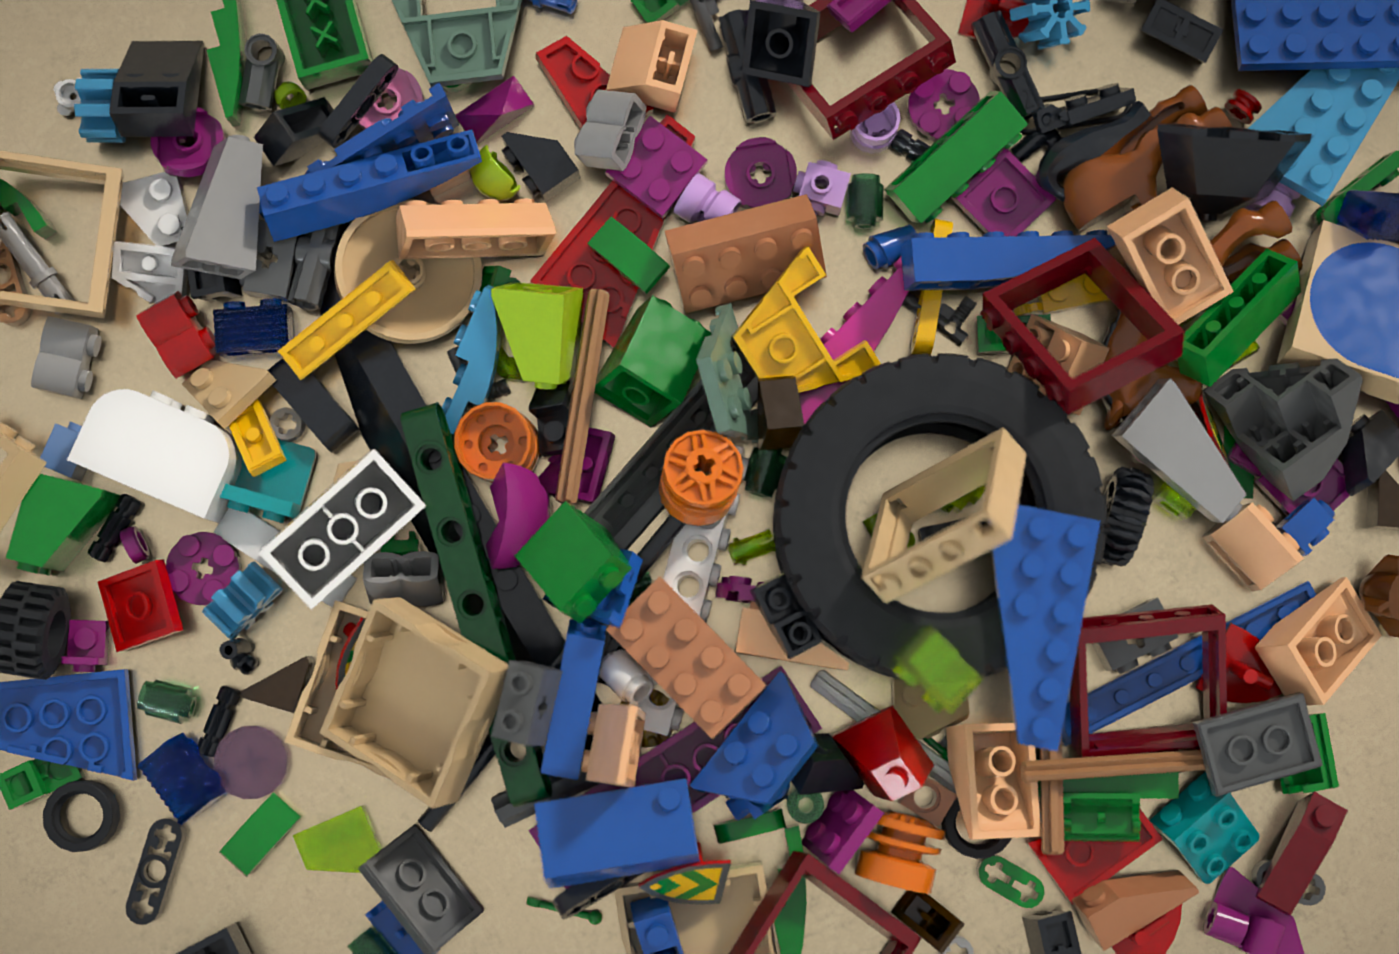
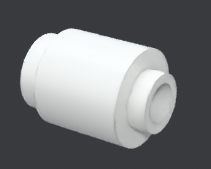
M626 650L612 651L601 661L600 678L622 701L637 705L651 694L654 687L651 676Z

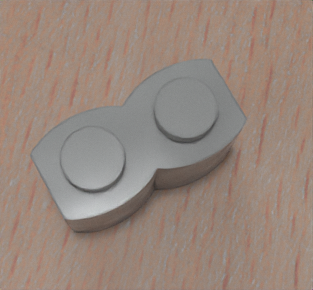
M608 90L596 91L586 108L587 122L583 125L574 141L575 155L586 167L623 171L627 167L633 153L635 138L643 126L646 115V105L637 94Z
M48 316L41 336L40 351L32 373L31 387L81 399L83 393L88 392L91 387L93 373L89 371L92 357L98 355L101 347V336L98 335V328Z
M417 551L400 556L395 553L382 552L372 554L364 562L363 582L371 605L375 599L401 597L415 606H432L443 602L444 575L438 554Z

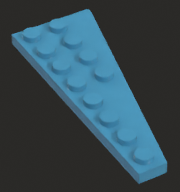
M1399 68L1311 69L1258 118L1248 129L1284 130L1312 134L1311 142L1279 182L1315 203L1324 206L1398 83Z

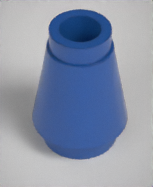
M907 224L904 227L869 236L868 242L863 244V252L867 261L876 270L881 267L887 269L901 257V247L917 232L912 225Z

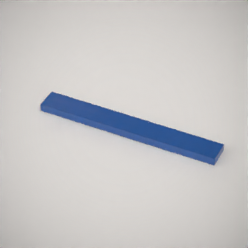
M1305 581L1226 622V629L1231 622L1261 640L1277 622L1316 596V593L1310 582ZM1202 634L1087 692L1089 734L1199 679L1203 674ZM1070 702L1066 705L1062 726V745L1064 747L1071 744Z

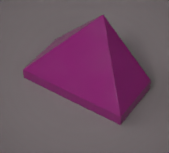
M513 75L455 116L465 131L473 130L478 145L535 105Z

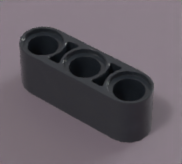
M283 358L267 370L276 379L272 385L331 453L360 430L313 373L300 380Z

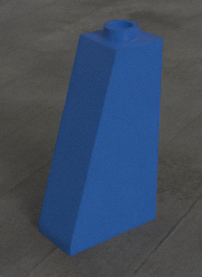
M585 618L581 624L573 619L569 620L560 666L562 675L547 734L541 767L542 774L575 780L579 778L607 626L600 625L593 619Z

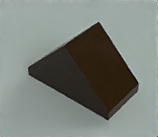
M795 376L758 378V449L760 451L791 448L804 427Z
M1385 470L1372 485L1368 486L1366 529L1399 531V484Z
M305 656L240 691L244 699L295 713L302 691L310 681L316 662L313 656Z
M909 890L891 912L941 954L944 953L965 925L963 921L929 894Z

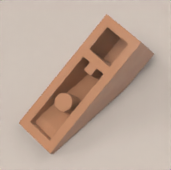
M1180 870L1103 880L1097 885L1087 888L1082 894L1072 899V902L1088 934L1105 951L1197 895L1199 891Z

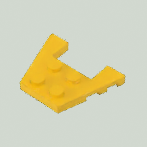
M808 246L801 249L731 336L757 378L795 376L798 393L835 382L851 380L860 376L862 372L881 364L866 340H863L833 360L798 305L794 296L826 276Z

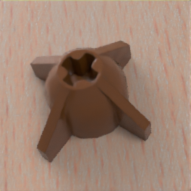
M1388 554L1362 580L1359 587V598L1365 611H1370L1375 615L1389 636L1398 638L1399 556Z

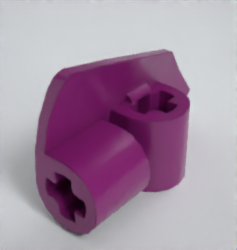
M1228 867L1211 903L1204 924V933L1239 947L1242 952L1247 954H1305L1294 917L1292 915L1288 916L1257 899L1255 896L1259 888L1234 867Z

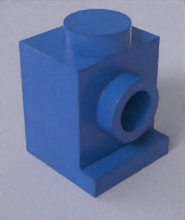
M1311 498L1299 504L1275 527L1281 534L1286 532L1293 537L1300 546V549L1297 551L1302 556H1307L1313 551L1308 544L1310 543L1312 546H1315L1329 534V530L1326 527L1334 521L1335 513L1324 501H1317L1315 498Z

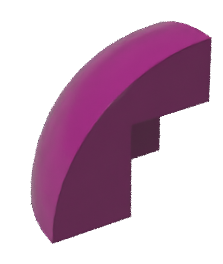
M502 463L490 486L499 520L486 544L492 569H504L521 565L515 555L551 516L549 493L541 485L538 476L522 466Z

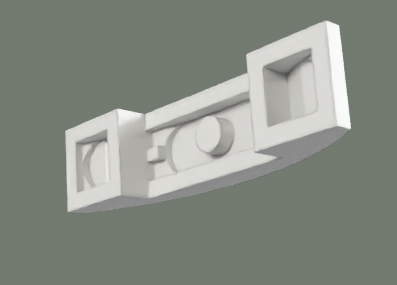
M229 508L214 530V533L278 574L259 554V550L280 531L250 511L244 513ZM349 575L321 601L332 608L335 600L343 602L357 578Z

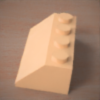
M529 198L518 199L513 203L499 204V201L495 199L481 200L477 204H463L461 200H447L442 202L441 205H427L425 201L414 200L400 205L396 215L399 259L543 256L556 234L555 225L547 204L535 203L534 199Z

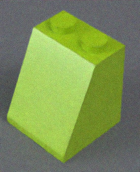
M510 282L491 288L492 300L522 380L535 382V388L556 389L557 384H566L567 380L575 377L580 347L583 288Z

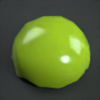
M485 145L479 151L482 162L469 169L473 185L481 194L490 199L507 201L517 194L521 186H517L511 171L497 160V153L495 151L489 152V146Z

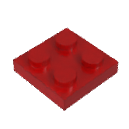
M164 559L154 560L98 581L116 652L127 651L183 631Z

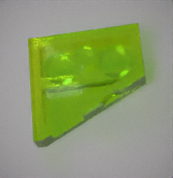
M364 805L293 835L306 870L361 873L358 868L381 850Z

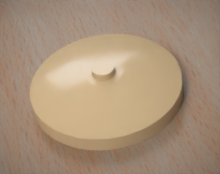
M408 199L373 214L358 217L352 221L338 245L334 263V279L338 295L342 300L386 263L394 260L416 290L366 330L388 341L417 344L443 337L464 321L470 313L468 307L476 290L480 291L482 264L480 257L399 259L396 215L400 205L414 201V199Z

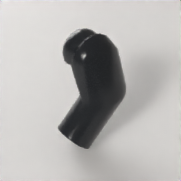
M1058 129L1044 133H1037L1036 130H1033L1010 149L1022 163L1039 148L1046 146L1048 149L1063 137L1060 136L1061 131Z
M236 638L221 644L220 654L223 658L230 660L234 670L239 669L242 674L249 675L258 665V660L250 655L252 648L247 640Z

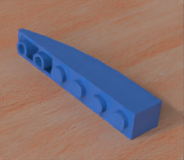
M471 129L257 187L265 221L273 241L276 242L343 224L358 217H364L384 210L454 178L479 164L482 160L473 130Z
M1063 230L1054 232L1051 236H1039L1038 231H1025L1018 233L1017 236H1004V232L994 231L985 233L982 237H970L968 232H955L948 234L947 237L934 238L933 233L914 234L901 247L904 291L963 290L997 287L1093 238H1096L1107 251L1117 245L1112 236L1108 235L1107 230L1089 231L1086 235H1074L1073 231Z

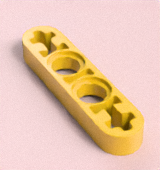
M934 219L930 233L934 234V238L947 237L948 234L952 233L953 222ZM920 290L918 304L921 305V309L917 308L911 354H929L931 356L943 290Z

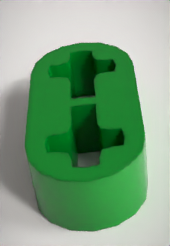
M782 808L768 810L755 819L752 815H748L739 821L732 819L714 824L713 826L717 842L720 844L786 827Z
M998 855L982 858L978 862L976 868L977 877L987 888L1023 908H1033L1043 900L1045 894L1044 886L1036 876ZM997 862H1000L999 870L1009 876L1006 883L995 877L991 882L988 881L989 874L985 871V867L988 864L994 866ZM1015 880L1023 885H1027L1029 881H1032L1031 888L1036 892L1033 898L1026 896L1024 900H1020L1021 892L1012 887V884Z

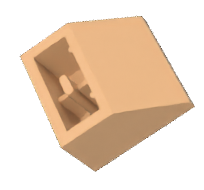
M664 20L623 27L606 90L636 93L645 105L675 113L697 30Z
M1031 314L1026 326L1072 378L1103 363L1110 349L1082 333L1038 315ZM1014 355L1007 371L1010 373L1016 371L1040 386L1039 391L1045 395L1044 387L1036 379H1031L1027 375L1023 364ZM1083 408L1073 412L1072 414L1080 415Z
M1253 502L1242 505L1241 510L1233 519L1217 523L1202 538L1251 591H1258L1296 566L1304 558L1297 551L1300 549V546L1294 538L1286 532L1281 534L1272 524L1274 518L1270 512L1260 504L1255 506Z

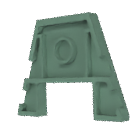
M392 0L431 87L439 82L441 86H450L504 78L522 0H496L495 7L423 15L422 0Z
M729 303L716 307L715 313L716 316L719 315V318L711 320L709 325L711 336L704 338L696 361L717 433L733 438L740 436L741 440H752V443L755 444L758 443V409L750 411L752 409L751 394L748 388H743L739 375L742 373L741 359L736 351L733 352L730 341L733 340L731 336L738 329L732 304Z

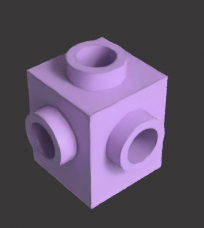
M817 160L816 163L809 162L806 172H798L793 192L800 193L799 196L808 195L815 215L823 216L826 212L839 216L851 173L837 170L838 166L824 160Z

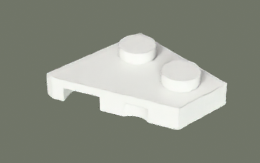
M166 172L123 183L120 206L155 245L176 246L182 232L181 227L184 226L189 214L180 177L170 176Z
M122 241L114 242L112 279L125 287L132 288L149 303H157L177 291L183 297L186 296L188 272L187 269L171 266V259L175 251L174 247Z

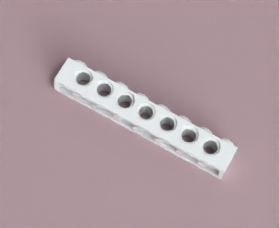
M735 445L741 454L744 466L742 480H745L750 459L744 457V447ZM709 471L703 472L705 476L709 475ZM738 493L727 515L709 526L686 524L673 540L663 580L706 623L712 606V601L706 600L710 585L716 587L722 565L716 564L719 550L726 551L731 530L725 528L728 515L736 514L740 500V494ZM696 542L705 543L709 547V554L702 561H693L688 555L690 546ZM685 578H694L699 582V591L693 597H684L679 592V585ZM651 677V681L653 682L654 687L657 686V685H659V684ZM650 695L643 702L633 705L638 706L646 713L644 730L665 736H670L671 730H679L684 710L678 708V704L671 697L668 703L663 706L653 704Z

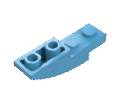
M490 285L484 287L482 292L476 290L468 307V310L473 312L468 326L465 324L460 326L453 343L459 346L455 356L469 361L467 365L461 363L454 377L453 384L457 385L458 388L453 399L447 397L442 405L450 433L453 435L460 419L465 415L470 402L475 405L487 402L498 366L501 346V321L491 297V288L494 287Z

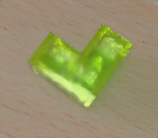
M921 625L891 658L897 665L892 671L909 687L914 688L918 684L926 692L921 698L938 714L942 709L952 714L984 680L958 656L959 652L930 625Z

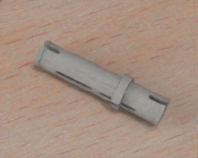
M9 212L1 214L0 219L7 227V230L0 222V239L31 279L29 284L32 288H38L44 297L57 298L59 296L60 299L75 301L57 279V271L54 267H48L13 220Z

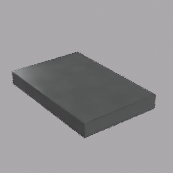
M1297 692L1193 722L1213 796L1218 797L1323 766L1303 693Z
M416 824L358 868L424 954H434L484 912Z

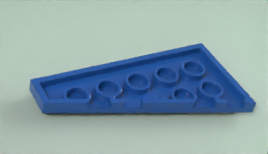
M440 82L429 89L431 97L423 102L409 101L401 106L402 110L398 113V118L393 121L390 118L379 120L335 148L334 150L337 154L335 158L324 162L316 160L307 166L308 170L305 174L427 142L433 138L438 139L451 135L454 132L453 128L459 126V123ZM260 203V205H259V214H260V215L262 216V218L265 220L264 215H263V211H262V207H261V203Z
M1017 505L1012 539L992 549L995 571L994 579L1006 651L1005 659L1012 695L1011 703L1015 733L1018 744L1058 751L1100 521L1023 505Z
M128 669L54 676L47 680L26 679L0 682V750L61 765L83 768L97 773L114 775L128 780H137Z

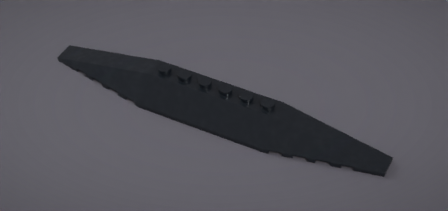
M334 273L330 274L321 309H319L321 316L341 300L336 289ZM365 330L335 354L362 437L370 451L375 449L423 502L401 425V413L426 406L428 403L392 341L377 337ZM437 449L433 450L428 457L430 467L435 470L442 462V456ZM460 463L516 661L532 662L545 666L566 639L522 564L504 569L491 568L486 544L496 528L497 522L466 469ZM424 507L411 519V522L428 551L438 554ZM456 521L450 525L448 530L449 536L453 541L457 542L462 537L463 529ZM473 594L470 598L469 606L474 613L480 614L484 603L478 594ZM596 691L591 712H597L598 704H603ZM588 731L584 750H591L593 735L588 734Z

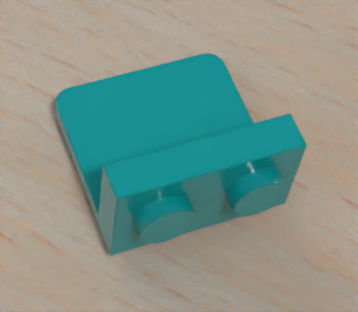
M278 439L287 461L253 477L242 458L241 470L235 485L225 484L220 498L228 500L227 508L248 513L250 507L263 510L262 518L284 523L285 517L294 519L300 513L316 459L315 450Z
M1205 772L1179 794V799H1173L1150 820L1155 829L1179 850L1199 879L1205 884L1212 883L1255 845L1260 838L1259 833L1231 793L1218 797L1212 795L1207 773Z

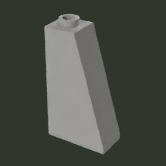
M230 135L214 146L173 253L171 266L236 279H242L256 271L260 205L257 187L261 186L263 144L251 142L248 137L243 135Z
M1170 378L1158 379L1112 436L1210 521L1223 523L1225 520L1230 521L1241 510L1242 504L1240 502L1247 494L1176 383Z

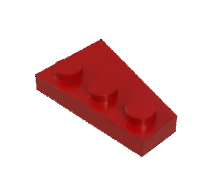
M565 36L536 52L535 58L581 129L587 122L586 108L588 103L592 100L597 90H606L610 74L600 67V63L568 36ZM646 105L645 117L653 113L654 108L652 106Z

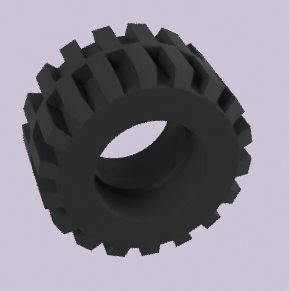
M16 581L12 582L5 590L0 599V673L47 680L54 674L67 647L69 620H71L69 597L64 588Z

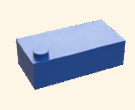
M686 778L534 804L543 875L549 889L666 870L680 865L700 862Z

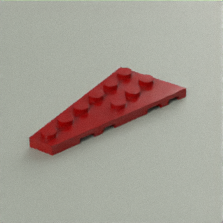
M667 114L660 123L689 146L693 147L695 135ZM612 180L532 277L530 282L532 284L583 288L581 324L584 322L589 290L601 289L608 292L610 297L603 341L611 348H614L621 337L639 288L623 277L614 266L595 253L587 243L606 221L613 217L654 250L666 216L662 219Z

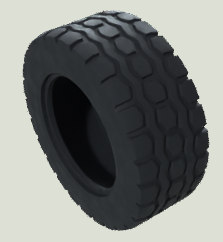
M938 353L937 356H929V354L911 355L899 358L895 362L888 361L862 372L860 376L852 378L841 385L827 400L822 402L804 424L790 449L775 494L773 537L780 572L785 573L798 603L806 613L808 612V616L815 624L821 638L846 658L879 674L914 682L952 683L972 681L1007 670L1006 651L1001 630L996 589L985 599L965 610L939 613L915 609L896 600L885 603L861 578L863 569L852 551L846 525V507L849 490L860 465L871 454L884 445L906 436L930 433L943 434L974 444L1004 427L1026 453L1018 500L1019 505L1100 521L1087 599L1098 574L1096 569L1097 565L1101 564L1106 540L1103 526L1107 525V508L1105 495L1101 494L1100 489L1103 486L1100 470L1095 457H1090L1087 451L1090 446L1075 422L1071 423L1067 418L1068 415L1055 400L1050 401L1047 394L1044 395L1039 391L1040 386L1016 371L1010 373L1006 371L1005 366L978 357L976 360L969 359L968 355Z

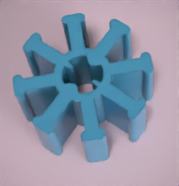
M1023 0L1026 5L1010 9L1011 21L1024 18L1029 20L1028 25L1022 33L1018 34V37L1024 43L1039 40L1038 49H1048L1069 44V38L1083 35L1087 27L1085 24L1082 25L1074 15L1089 12L1090 1L1082 0L1073 3L1072 0Z
M81 69L82 79H76L75 90H77L81 101L80 104H74L75 116L82 117L79 134L81 138H86L87 143H124L126 141V137H121L109 114L113 82L119 69Z
M255 561L251 562L243 572L239 570L230 578V584L224 589L217 590L211 597L213 601L204 607L202 611L230 640L235 639L243 629H249L255 623L256 617L260 613L266 612L274 604L272 600L283 591Z

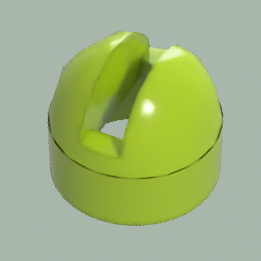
M287 81L281 83V86L275 89L274 99L281 109L305 103L306 93L296 83ZM292 93L294 96L289 100L287 96Z

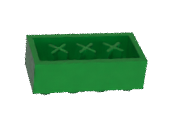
M276 0L296 73L306 90L361 75L371 64L372 57L355 0Z

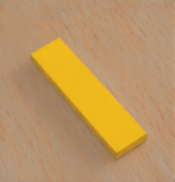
M390 260L278 350V352L298 378L303 380L414 292L416 288L395 261Z

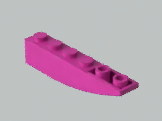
M901 257L893 265L897 271L888 280L884 276L880 277L868 290L872 296L863 305L857 301L843 315V318L846 320L843 326L838 331L833 327L830 328L820 338L833 360L863 340L868 342L873 352L879 345L908 291H904ZM849 380L835 382L799 393L804 424L822 402L827 400L834 391Z

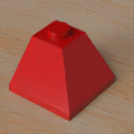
M893 705L834 733L832 736L872 795L892 802L922 788L934 767L933 762Z

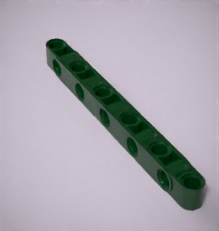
M438 402L401 413L402 429L421 497L426 505L425 511L460 633L463 637L506 664H509V660L516 661L445 413ZM437 449L442 456V462L437 469L433 470L428 463V457L433 450ZM455 521L463 529L462 537L457 542L450 538L448 531L450 525ZM473 594H478L483 600L484 607L480 614L474 613L469 606V601ZM495 714L489 728V734L505 788L513 807L552 797L550 777L547 774L541 773L543 761L541 746H525V757L523 759L516 758L511 752L512 742L491 736L496 718Z

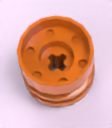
M485 402L471 408L460 419L454 434V449L459 462L471 474L490 483L493 482L502 463L519 465L533 471L541 455L539 453V439L536 426L517 409L501 402ZM500 438L507 442L504 445L507 451L503 454L496 450L498 448L496 441Z
M708 430L687 432L674 440L666 452L659 483L661 502L671 516L685 524L702 526L713 524L727 515L735 502L744 469L741 454L732 441L717 432ZM709 471V475L705 476L703 472Z
M895 811L884 812L877 823L883 826L882 831L872 830L867 838L879 843L877 850H859L854 874L885 885L931 894L937 869L921 862L923 854L940 855L942 849L925 843L927 837L944 840L946 831L937 828L926 819Z

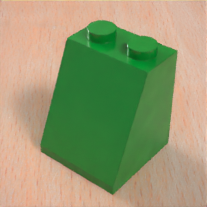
M652 295L637 308L597 375L594 393L649 427L653 426L683 403L698 369L696 359L705 337L711 336V332L704 328L699 321L688 318L674 309L669 302Z
M40 473L22 499L6 559L18 561L16 569L50 576L52 569L65 571L104 524L111 511L117 508L115 505L121 495Z
M566 501L515 555L557 609L580 624L587 616L594 612L597 605L613 588L620 584L623 577L632 569L611 533L604 526Z

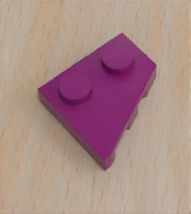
M590 427L588 429L577 498L579 502L592 504L600 495L615 440V435L612 432ZM562 454L551 456L548 460L550 464L538 477L541 485L545 490H548L551 496H556Z

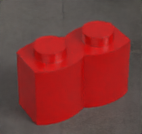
M179 291L136 315L144 332L156 347L160 357L175 379L214 358L217 354L215 347L218 346L212 331L208 327L202 328L195 316L199 312L193 300L188 295L183 297Z

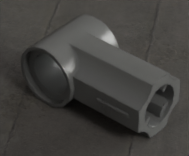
M264 33L255 34L245 44L247 59L239 104L257 110H272L278 71L283 65L284 53L282 48L269 35ZM272 47V53L268 59L264 61L257 60L258 52L262 48Z

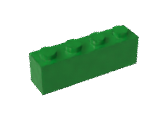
M990 91L884 190L911 222L921 224L925 221V223H929L942 212L941 205L950 196L956 198L968 188L969 183L967 181L976 172L981 174L995 163L996 159L994 156L1003 147L1008 149L1021 139L1022 134L1020 131L1028 123L1001 91Z
M1266 248L1231 284L1234 292L1212 304L1185 332L1182 356L1177 358L1180 373L1211 387L1301 293L1298 261Z

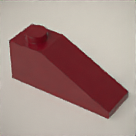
M1315 791L1299 800L1255 897L1288 916L1291 915L1333 845L1348 810Z

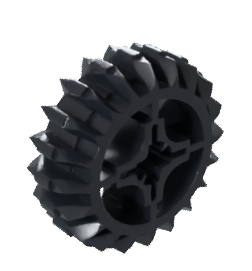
M1122 466L1114 472L1109 484L1106 486L1104 495L1107 508V525L1103 526L1106 540L1101 563L1111 566H1125L1134 557L1135 550L1138 549L1143 531L1147 526L1146 522L1150 514L1149 511L1153 501L1152 495L1154 493L1153 478H1151V475L1143 473L1142 470L1133 467L1129 469Z

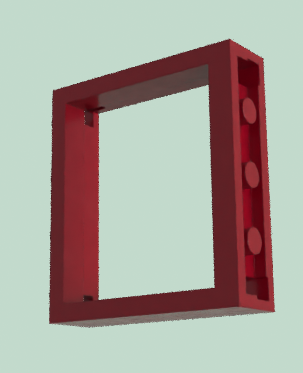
M816 0L809 5L820 11L817 40L842 25L829 13L827 5L833 0ZM916 0L892 1L929 42L927 45L831 106L813 84L810 87L787 83L833 140L849 130L852 131L858 124L874 114L882 112L891 103L906 94L912 93L921 84L937 74L943 73L945 69L956 63L951 39Z
M1096 238L983 293V304L980 314L987 323L986 328L990 331L993 330L999 336L1006 351L1011 355L1014 354L1021 361L1027 375L1031 379H1036L1044 387L1050 401L1055 400L1067 415L1182 356L1185 331ZM1086 274L1148 340L1072 378L1012 310Z
M1213 604L1082 618L1070 683L1071 747L1080 758L1143 754L1155 751L1174 752L1182 748L1191 747L1200 750L1193 723L1089 734L1086 644L1202 632L1204 719L1227 713L1226 615Z
M793 851L729 954L755 953L802 876L890 940L882 954H913L922 938L809 853Z

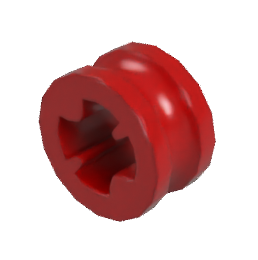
M1236 89L1232 94L1234 99H1228L1224 104L1225 109L1236 120L1244 124H1250L1254 119L1252 114H1258L1262 106L1250 93L1242 89Z

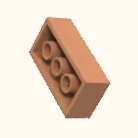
M807 194L665 230L676 284L685 314L767 293L801 249L806 246L810 248L826 274L817 217Z
M661 576L627 608L620 628L610 625L606 628L607 632L713 740L767 688V685Z

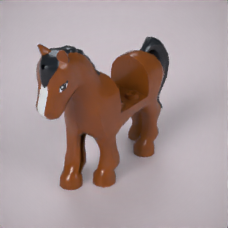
M1188 85L1175 96L1158 101L1150 111H1148L1143 102L1136 101L1120 119L1107 124L1085 128L1062 138L1048 148L1040 160L1036 181L1046 192L1064 203L1065 210L1078 231H1082L1122 208L1126 212L1123 214L1125 216L1158 196L1156 176L1163 163L1157 133L1158 124L1178 123L1204 127H1232L1226 114L1219 107H1213L1208 110L1199 91L1193 85ZM1061 175H1067L1062 187L1058 182V178ZM1272 200L1266 203L1258 211L1241 208L1234 212L1224 228L1210 240L1211 246L1230 284L1266 248L1298 261V270H1302L1301 258L1295 247L1287 239H1281L1271 247L1249 243L1229 257L1232 251L1248 238L1257 235H1267L1279 239L1292 233L1293 227L1290 219L1277 201ZM1116 308V315L1110 322L1107 333L1101 343L1110 348L1104 362L1148 340L1118 308ZM1197 314L1180 323L1179 326L1182 327L1183 325L1191 321ZM1166 364L1102 397L1105 408L1108 409L1104 428L1108 431L1118 423H1122L1158 379L1170 378L1174 381L1190 406L1199 400L1203 384L1181 374L1178 367Z

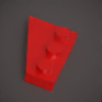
M1140 809V842L1064 841V852L1060 855L1043 854L1041 839L1029 842L1027 845L1070 904L1073 905L1072 899L1082 894L1087 888L1111 878L1162 841L1163 838Z

